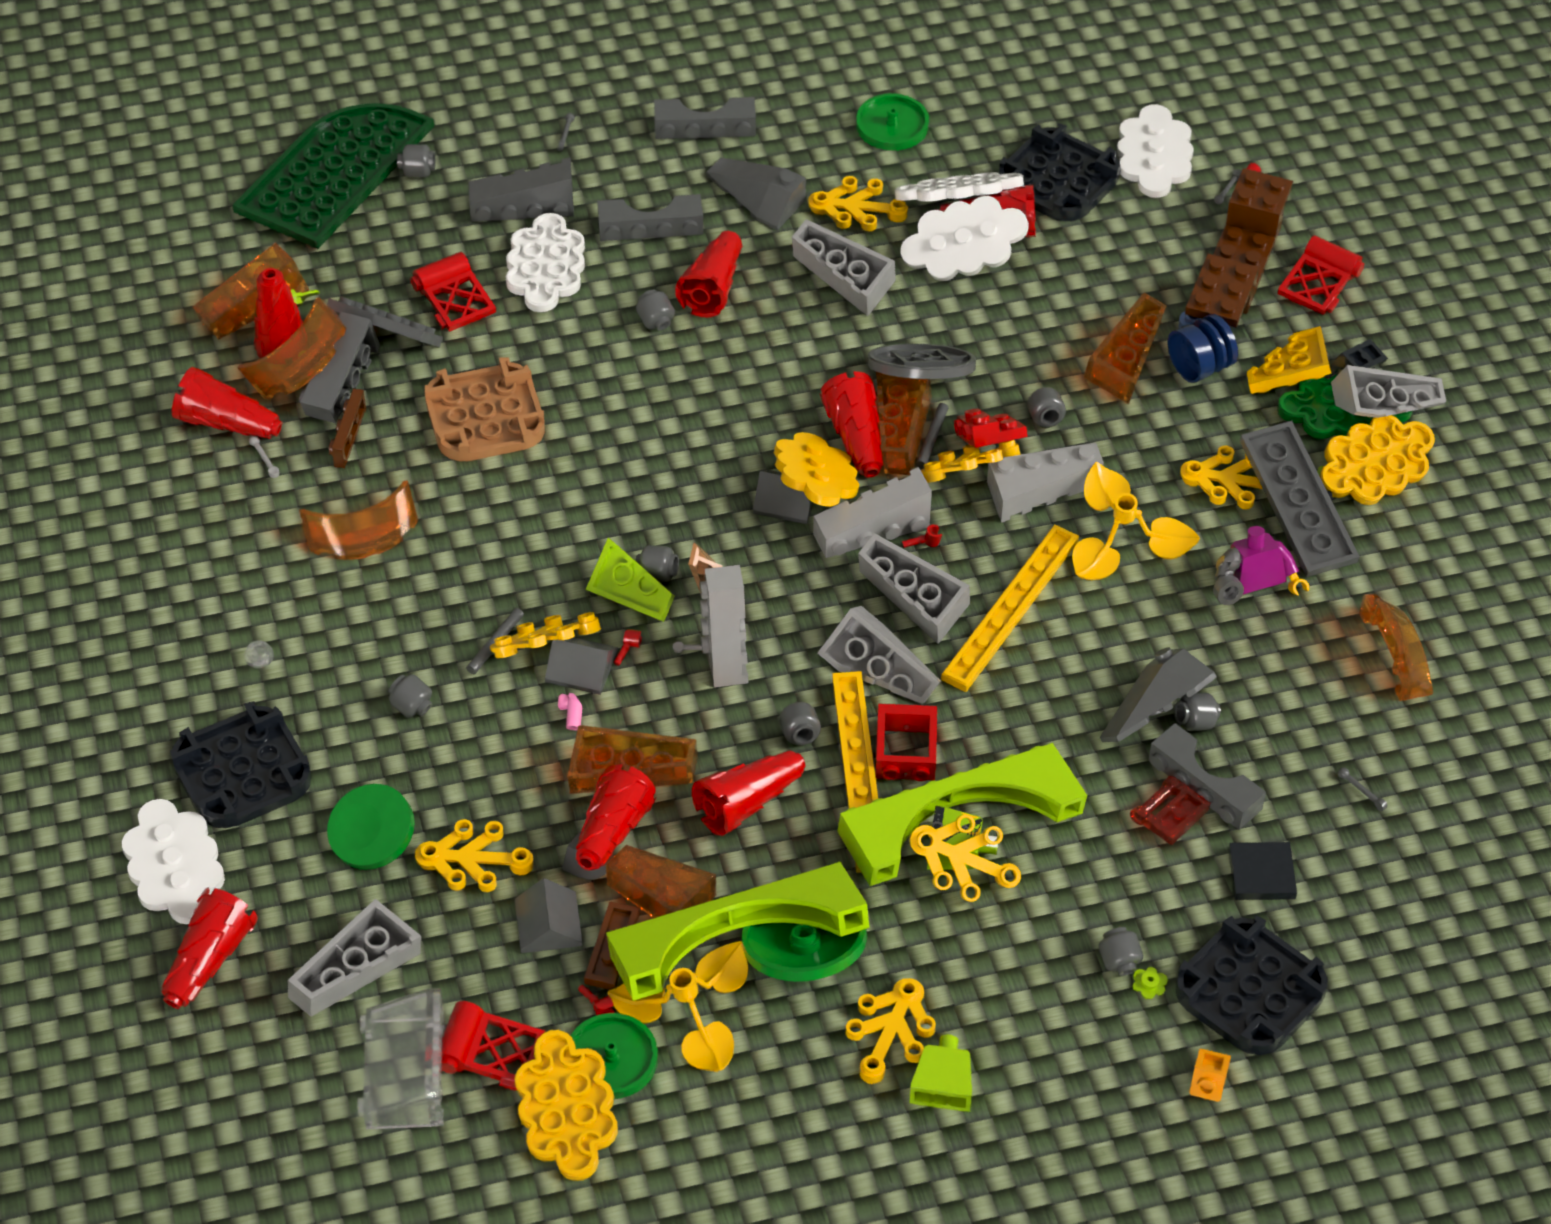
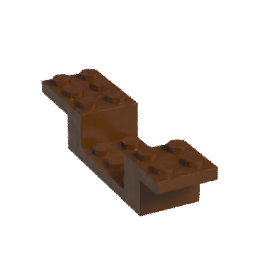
M1245 168L1242 169L1229 201L1226 225L1214 254H1207L1186 305V315L1202 319L1209 314H1216L1223 318L1229 326L1237 328L1242 313L1247 314L1280 232L1285 204L1293 185L1292 180Z

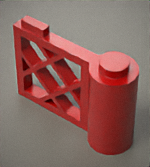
M1314 235L1309 240L1301 258L1278 288L1277 294L1322 315L1327 311L1332 313L1339 303V299L1336 297L1346 283L1354 277L1360 276L1364 268L1362 256ZM1306 264L1315 268L1316 273L1303 275L1301 269ZM1335 277L1340 281L1337 284L1326 286L1324 278ZM1319 279L1321 287L1308 289L1307 281ZM1301 283L1303 291L1293 292L1287 288L1292 284ZM1324 293L1326 298L1323 304H1319L1313 301L1311 296Z
M461 251L414 270L413 276L410 277L413 289L416 292L419 291L422 295L425 294L437 313L435 314V319L441 329L447 328L450 332L496 313V306L472 272L467 257ZM468 281L473 286L472 292L458 289L460 284ZM441 292L451 294L448 302L438 300L434 295ZM454 297L467 298L466 307L452 303ZM473 300L483 302L486 305L485 308L480 310L470 308ZM453 310L461 312L463 315L461 318L451 321L448 317V312Z
M459 1001L454 1005L434 1059L438 1067L446 1073L453 1074L467 1070L499 1080V1086L517 1091L515 1074L509 1073L505 1065L518 1059L522 1065L534 1060V1045L537 1039L545 1033V1030L486 1013L474 1003ZM488 1024L500 1027L505 1035L491 1041L485 1031ZM526 1035L536 1039L533 1046L521 1050L515 1038ZM509 1041L515 1053L501 1059L495 1047ZM487 1050L490 1051L495 1060L494 1063L487 1066L474 1062L478 1054Z

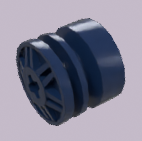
M1216 314L1204 316L1202 319L1196 320L1192 325H1185L1172 331L1168 336L1167 345L1171 361L1177 372L1189 383H1197L1211 376L1214 372H1220L1237 362L1238 346L1235 336L1223 318Z

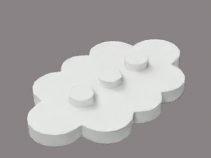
M1156 104L1145 106L1140 111L1139 118H1129L1120 125L1119 137L1121 140L1117 146V154L1121 158L1120 175L1129 181L1138 182L1139 190L1148 197L1159 198L1167 195L1171 190L1172 184L1183 183L1190 178L1192 169L1190 161L1192 160L1194 150L1190 144L1191 128L1182 121L1172 120L1171 112L1164 106Z
M994 172L919 181L917 184L897 187L895 189V199L938 201L947 198L956 199L973 195H989L1002 192L1004 189L1021 187L1024 185L1023 175L1020 173L999 174Z
M981 196L970 205L962 201L954 202L947 207L945 212L931 210L920 218L918 233L908 237L903 242L901 256L905 264L911 268L920 269L926 267L930 276L935 280L948 281L954 278L958 272L966 276H973L979 273L984 265L999 267L1005 264L1011 255V244L1022 240L1027 234L1028 221L1025 214L1018 209L1008 208L1002 210L999 202L990 196Z
M554 213L542 214L534 220L532 228H522L512 234L510 239L512 250L506 256L507 268L509 270L506 274V285L510 292L524 296L525 305L530 310L535 312L552 310L557 306L559 297L571 296L580 289V273L585 267L584 256L582 255L585 249V241L580 232L566 229V221L562 216Z
M151 800L140 808L138 813L140 826L130 829L122 839L123 853L129 860L127 866L128 875L132 883L138 886V897L143 907L152 911L168 909L175 921L189 924L198 904L197 899L203 890L209 887V894H211L214 888L220 889L224 884L223 867L216 861L218 858L217 844L214 839L207 836L208 827L202 815L191 811L178 813L174 804L168 800Z

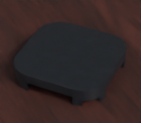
M1057 123V127L1041 128L1040 125L1032 128L1031 137L1009 159L1002 158L999 164V174H1022L1023 186L1033 185L1035 210L1059 221L1072 222L1086 216L1119 181L1121 165L1116 157L1117 151L1110 146L1105 151H1102L1067 134V125Z
M255 701L244 703L245 711L193 733L189 727L179 732L180 738L173 745V749L170 750L175 773L196 812L204 817L208 825L226 829L239 826L296 801L304 796L309 789L312 777L307 755L304 756L283 719L282 712L276 706L272 709L267 706H256Z
M1255 915L1254 919L1243 917L1234 919L1233 916H1230L1223 921L1222 928L1188 962L1183 961L1178 971L1175 993L1179 1003L1190 1014L1236 1048L1254 1055L1273 1053L1282 1047L1322 1004L1328 987V978L1324 971L1325 964L1317 956L1310 960L1265 927V919Z

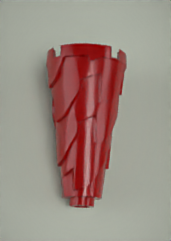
M1033 185L1015 187L995 194L959 200L970 205L981 196H990L999 202L1002 210L1008 208L1018 209L1025 214L1028 221V231L1025 237H1036ZM952 203L941 204L940 209L935 210L945 212Z
M728 230L721 232L679 278L675 288L676 298L684 309L686 305L692 309L690 314L709 318L719 315L722 309L724 310L734 281L732 277L737 267L736 262L743 247L742 240L735 232Z
M267 268L256 279L258 299H256L257 317H254V347L258 357L263 361L274 365H286V359L292 358L293 362L299 359V354L302 351H307L309 340L299 309L294 302L291 289L286 283L282 272L274 268Z
M189 368L178 385L182 387L180 394L175 393L172 404V417L194 425L202 424L218 430L226 429L245 436L253 435L271 439L273 436L277 437L281 431L283 422L279 420V416L276 413L260 405L259 401L235 391L236 388L214 379L212 375L201 369Z
M853 371L855 377L848 378L845 372L825 382L820 389L822 393L820 397L828 418H831L836 433L840 434L847 455H850L857 472L867 478L875 477L880 473L883 466L880 447L882 446L878 427L880 421L875 403L877 400L875 387L871 376L868 374Z
M789 750L774 756H765L750 764H741L727 771L716 772L694 782L692 786V800L696 812L703 809L707 816L701 818L702 822L712 833L723 836L740 826L742 821L764 808L762 805L783 793V789L801 777L805 768V761L799 753Z
M623 764L609 766L602 772L586 812V820L576 846L575 859L581 868L596 870L604 866L616 847L625 840L631 829H634L644 815L651 810L656 798L654 799L656 788L649 777L642 771L630 766L628 771L621 770Z
M207 887L197 899L198 904L189 922V927L162 985L161 992L165 996L163 1001L167 1005L180 1009L181 1006L186 1007L190 1001H194L210 977L212 978L227 957L231 956L247 933L253 930L258 921L257 914L253 910L251 915L248 916L245 911L249 905L233 894L218 888H214L212 893L209 894L210 890Z

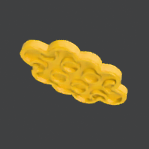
M1392 415L1380 418L1374 417L1369 425L1363 423L1355 424L1349 429L1346 436H1336L1328 442L1324 450V456L1328 464L1322 468L1319 476L1326 490L1332 492V497L1341 498L1350 494L1357 502L1363 505L1376 504L1382 499L1384 494L1398 495L1404 490L1407 483L1419 482L1424 478L1429 469V461L1426 454L1434 445V434L1422 422L1412 421L1403 425Z
M805 432L796 433L793 440L782 439L776 442L774 455L777 458L775 466L782 473L781 481L787 487L802 491L811 502L828 507L839 504L840 499H851L857 496L859 483L856 480L857 470L850 465L851 457L846 452L829 447L823 438Z
M550 1030L543 1033L537 1039L534 1045L535 1059L524 1063L516 1072L515 1086L518 1094L523 1098L518 1106V1115L522 1124L529 1129L526 1134V1143L530 1153L541 1161L556 1160L558 1169L565 1178L573 1181H582L589 1178L598 1167L599 1155L597 1150L608 1147L618 1134L616 1118L610 1111L614 1103V1094L611 1086L603 1080L605 1077V1064L601 1055L589 1048L576 1049L575 1043L568 1033L561 1030Z

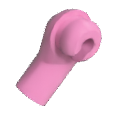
M569 693V695L560 694L558 697V708L561 710L567 709L566 728L569 730H580L582 704L573 693Z

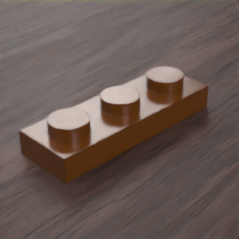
M353 388L350 398L344 402L343 418L338 419L336 437L331 439L329 444V455L333 456L334 467H346L366 411L364 390Z
M609 901L584 976L585 985L609 990L616 988L620 975L610 957L606 933L637 924L640 915L639 907Z

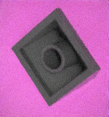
M772 470L760 471L753 514L807 524L814 503L806 497L804 492L791 489L783 484L781 472Z
M576 637L566 640H552L545 682L601 695L618 653V647Z
M543 878L515 898L521 953L583 946L576 891Z

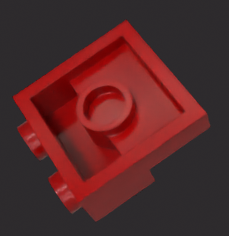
M970 409L964 412L965 415L956 416L957 420H954L956 435L974 448L1028 437L1026 426L1008 416V414H997L991 417L989 414L981 411V409Z

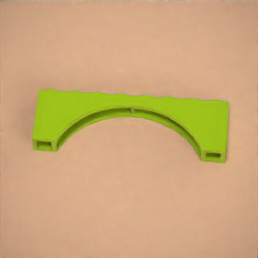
M1050 743L1044 746L1033 747L1029 751L1017 755H1009L1002 760L990 764L984 763L966 772H957L951 777L939 781H930L924 786L912 790L906 789L896 795L884 799H876L869 804L857 808H849L840 813L837 832L869 886H873L897 877L903 845L915 828L934 815L936 805L949 808L970 802H1005L1035 810L1057 823L1083 814L1087 794L1054 744Z
M841 862L607 932L606 934L610 957L632 1000L635 1001L663 992L670 972L688 952L703 942L734 929L766 923H797L818 927L842 937L870 927L867 903Z

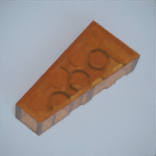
M277 243L266 249L192 307L201 323L218 340L255 321L254 317H257L256 299H258L256 279L265 269L274 268L281 271L290 289H295L296 293L310 291L294 260Z
M1143 293L1089 357L1084 378L1129 404L1160 328L1167 305Z
M876 371L884 473L911 475L909 471L914 468L932 398L930 379L897 377Z
M578 725L567 776L570 794L595 792L602 772L607 767L623 764L621 770L628 771L630 766L642 771L649 777L654 786L693 783L698 759L696 739Z

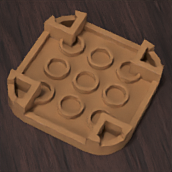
M509 357L499 358L498 366L448 375L445 368L437 371V377L431 380L428 385H425L426 407L436 442L441 453L449 459L473 461L525 450L539 443L545 434L544 410L541 409L534 388L531 370L527 365L523 367L520 364L510 362Z

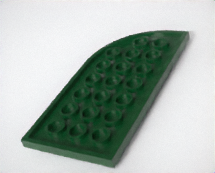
M382 103L353 105L331 112L307 128L232 205L233 212L319 249L398 166L397 155L402 153L404 146L407 144H419L435 127L434 119L405 107Z

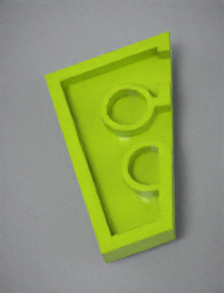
M610 538L605 543L586 587V590L662 622L665 621L675 597Z

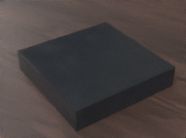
M1290 842L1229 843L1228 852L1235 900L1296 899L1297 887Z

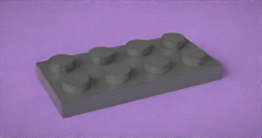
M342 296L339 297L338 301L329 298L326 309L371 319L372 325L440 347L443 337L434 334L436 330L434 328Z

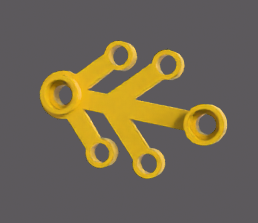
M853 176L844 177L842 185L829 192L818 191L811 194L808 198V205L813 213L818 215L827 214L836 222V226L841 229H847L851 226L852 216L861 224L863 230L874 231L877 228V217L872 214H865L863 211L887 213V217L893 222H903L908 217V206L904 200L894 199L890 203L864 201L882 193L883 182L876 178L868 181L867 188L846 199H840L839 197L857 190V179ZM836 208L845 209L847 212H839Z
M1015 440L998 443L999 447L980 453L979 447L974 448L968 444L962 447L964 454L959 458H955L954 451L939 453V461L924 464V469L921 472L927 483L940 481L946 478L945 472L971 470L977 468L978 464L993 463L1003 460V457L1021 455L1019 445L1015 443Z
M1227 445L1219 447L1217 455L1203 462L1192 460L1185 462L1181 466L1180 475L1184 483L1189 486H1200L1209 496L1210 501L1216 505L1225 503L1228 491L1237 501V505L1245 510L1251 509L1254 505L1255 495L1250 491H1243L1238 485L1263 489L1257 477L1241 474L1249 469H1253L1246 454L1245 459L1221 471L1212 470L1221 464H1229L1233 461L1234 449ZM1211 481L1219 482L1222 486H1214Z
M588 612L577 616V622L563 626L561 615H552L544 618L545 626L535 631L532 622L523 623L516 627L518 633L512 637L511 635H505L495 638V643L490 645V651L494 652L495 658H505L518 653L517 648H537L546 645L547 640L570 639L575 636V629H577L579 635L592 634L601 630L599 619L595 617L594 612Z
M960 815L954 822L938 829L929 825L915 828L910 836L911 848L915 853L925 856L933 875L932 883L936 889L946 890L951 887L953 882L952 876L948 872L943 871L937 853L949 858L961 887L960 895L965 901L973 902L980 897V888L972 883L965 864L994 876L996 883L1003 888L1015 887L1020 882L1021 872L1016 865L1011 863L998 865L970 853L987 844L996 845L1000 843L1003 838L1000 828L996 826L987 827L983 833L955 845L941 840L958 832H971L975 827V820L972 816ZM963 818L968 819L970 822L969 828L966 830L960 826ZM990 830H995L997 833L995 841H990L988 838ZM925 834L931 839L928 846H924L921 843V838ZM1007 870H1011L1014 873V878L1010 882L1004 876ZM940 875H944L947 878V884L943 887L938 884V877ZM970 886L975 890V895L972 898H968L965 894L966 889Z
M466 819L456 822L455 830L439 842H424L415 851L417 864L425 870H436L448 882L449 888L454 891L461 890L466 886V877L463 871L453 870L447 862L458 863L478 883L479 889L483 892H491L496 888V876L491 871H484L478 864L509 865L511 871L516 875H526L534 867L532 853L523 847L514 849L512 853L480 851L490 843L502 839L503 826L498 821L488 822L485 825V832L461 849L449 850L459 841L468 840L473 836L472 823ZM462 828H467V829H468V830L465 831V832L459 831V830L462 829ZM491 830H498L497 833H490ZM455 878L461 879L459 882L452 881ZM484 880L492 881L488 884L483 883Z
M904 978L895 983L891 992L876 997L871 994H864L858 999V1011L864 1016L873 1015L876 1009L895 1004L890 1013L864 1022L859 1019H851L846 1024V1036L853 1041L861 1040L864 1035L883 1029L872 1054L863 1058L860 1063L859 1073L864 1082L876 1084L883 1080L885 1076V1063L883 1060L896 1033L905 1049L904 1056L906 1060L912 1063L919 1062L924 1047L919 1041H915L904 1019L908 1009L917 1023L916 1031L918 1035L928 1038L935 1033V1020L926 1015L920 1003L924 997V989L917 980ZM905 990H910V991H913V992H912V993H905L904 991H905ZM868 1002L871 1003L872 1006L864 1007L862 1004ZM928 1024L931 1028L923 1029L921 1025ZM853 1027H857L860 1029V1031L852 1032L850 1029ZM911 1049H916L919 1051V1053L911 1054L909 1051ZM868 1065H876L878 1067L872 1069L869 1068Z

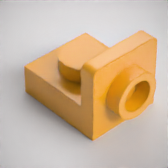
M1200 1048L1194 1067L1189 1091L1190 1095L1217 1102L1221 1101L1231 1056Z

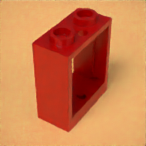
M878 704L875 778L935 781L937 706ZM885 731L929 733L928 757L884 755Z

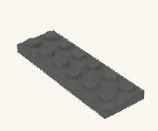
M1289 421L1242 434L1239 441L1305 576L1310 577L1358 563L1360 556L1293 422Z

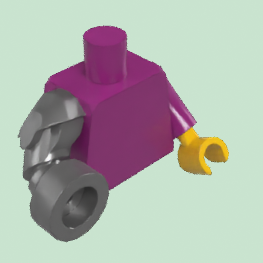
M1260 526L1250 527L1247 532V538L1233 542L1231 548L1216 562L1215 568L1217 571L1214 578L1216 581L1213 594L1223 605L1236 603L1243 594L1285 583L1288 576L1290 578L1288 589L1292 594L1299 596L1296 590V585L1299 582L1304 591H1309L1308 582L1300 579L1297 575L1299 570L1290 551L1282 542L1275 541L1270 534L1265 533L1264 528Z

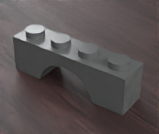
M755 97L729 98L723 107L711 112H697L688 109L679 99L654 100L655 139L756 136Z
M701 194L674 196L672 202L667 207L654 212L635 210L628 206L623 199L597 201L600 241L703 235Z
M1174 723L1151 743L1149 761L1157 770L1163 771L1171 777L1179 787L1185 788L1197 797L1201 804L1210 807L1219 814L1223 821L1232 824L1240 830L1263 809L1266 792L1244 775L1233 778H1220L1204 771L1195 759L1197 739Z

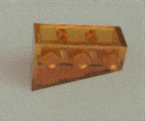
M625 845L606 864L607 885L653 918L709 902L716 896V874L629 845Z

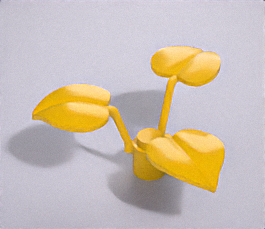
M1095 462L1085 480L1084 497L1087 504L1097 511H1104L1111 506L1114 509V524L1105 544L1100 539L1092 537L1079 541L1074 547L1072 562L1075 574L1082 579L1099 580L1113 574L1119 566L1120 554L1109 547L1113 542L1119 524H1129L1135 518L1138 519L1145 535L1151 537L1149 540L1150 550L1163 559L1181 557L1199 542L1200 537L1186 524L1168 517L1155 519L1151 524L1150 531L1141 516L1142 511L1137 510L1138 502L1136 497L1130 494L1129 482L1119 473Z
M739 941L726 944L706 954L699 961L696 973L687 968L676 969L670 975V984L666 985V993L664 988L661 993L633 1001L623 983L619 987L608 991V995L614 1004L613 1007L618 1013L629 1015L638 1019L643 1024H647L661 1016V1004L667 1003L673 993L676 1000L684 1003L688 1002L699 1029L688 1033L683 1040L681 1047L685 1060L697 1069L713 1072L721 1071L730 1063L733 1057V1035L726 1025L718 1021L712 1022L704 1028L694 998L698 994L697 984L705 989H710L713 986L717 992L730 993L736 991L745 983L748 977V963L744 954L743 943Z

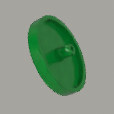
M894 93L877 95L865 101L857 111L856 129L859 136L869 145L879 149L890 151L908 149L920 143L928 133L929 115L926 108L916 99L906 95Z
M383 784L363 785L344 795L333 808L327 825L328 841L334 853L347 865L363 870L377 869L393 862L407 848L414 832V814L408 801L396 789Z
M620 1013L600 1014L582 1022L570 1035L576 1049L589 1048L601 1055L605 1064V1077L603 1080L611 1086L614 1099L625 1098L637 1093L650 1082L656 1071L658 1063L656 1040L649 1028L634 1017Z

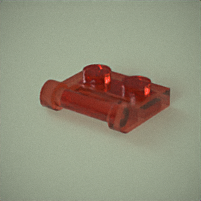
M1168 776L1162 782V787L1144 804L1136 806L1130 811V817L1136 824L1144 825L1172 846L1209 811L1211 803L1174 776ZM1170 795H1177L1156 816L1151 814Z

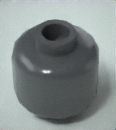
M407 144L404 146L402 153L397 155L398 169H403L404 175L409 178L428 177L431 171H435V152L430 150L426 144Z
M649 290L638 299L636 311L646 328H657L660 331L671 325L675 309L664 292Z
M1043 387L1034 391L1028 398V411L1032 420L1038 426L1050 428L1059 424L1065 417V404L1061 395L1055 389Z
M648 545L644 547L641 554L636 556L635 561L660 583L669 582L678 573L679 557L677 554H674L671 547Z
M413 674L408 676L401 675L388 690V693H390V704L407 718H412L417 714L423 716L433 704L430 701L432 689Z
M1202 692L1196 693L1189 698L1183 695L1179 702L1176 703L1174 713L1176 721L1183 729L1187 731L1210 730L1215 726L1217 719L1220 717L1221 709L1211 694Z
M795 702L784 708L780 714L779 722L786 740L791 744L797 746L809 744L820 734L821 724L815 709L810 704Z
M1119 927L1103 934V939L1099 942V951L1106 970L1118 972L1119 976L1135 972L1137 970L1136 965L1143 960V952L1136 933L1127 931L1126 927Z

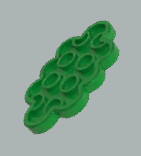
M1337 375L1332 376L1330 379L1322 377L1320 379L1301 381L1298 391H1289L1281 395L1277 407L1278 414L1283 420L1302 423L1304 431L1318 439L1330 438L1333 435L1346 436L1353 425L1358 423L1369 425L1374 418L1354 415L1335 405L1331 382ZM1413 411L1392 416L1402 423L1410 419Z

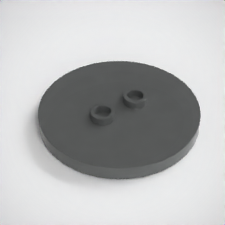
M894 344L871 350L868 353L867 365L874 371L891 376L915 379H945L973 373L976 370V357L968 351L949 346Z

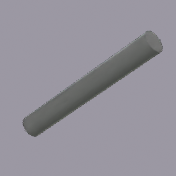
M945 403L938 404L916 461V466L924 469V464L929 461L949 407Z
M515 608L467 665L466 669L469 673L476 674L493 652L490 651V645L495 643L494 639L508 635L524 616L521 609Z

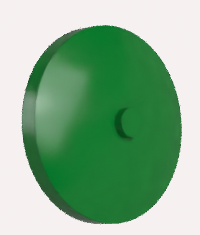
M797 923L757 924L743 927L742 931L743 950L748 962L759 972L785 981H811L839 973L860 957L867 942L866 929L842 937L818 927Z

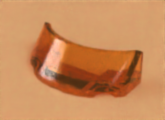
M318 297L315 299L309 314L301 326L284 344L265 357L253 362L240 364L237 368L264 399H272L279 392H283L285 395L290 394L306 385L325 368L336 353L334 344L344 336L346 327L338 314Z
M408 480L402 481L401 485L385 500L361 511L345 514H322L305 509L299 510L302 531L310 552L317 555L322 552L334 554L336 559L342 560L362 559L367 556L383 553L403 541V535L410 528H414L418 522Z
M1375 594L1363 595L1359 612L1364 623H1371L1372 626L1378 625L1394 660L1393 673L1398 675L1401 684L1396 685L1395 688L1399 701L1432 695L1433 687L1427 659L1421 641L1410 619L1399 607Z

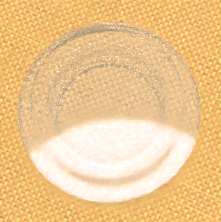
M258 640L247 646L244 657L249 666L263 668L273 661L274 652L270 645Z

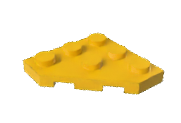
M1321 326L1292 334L1288 338L1289 343L1283 348L1276 347L1264 357V364L1259 368L1253 366L1247 371V378L1251 394L1257 392L1265 393L1273 388L1293 386L1300 381L1320 379L1325 375L1331 374Z

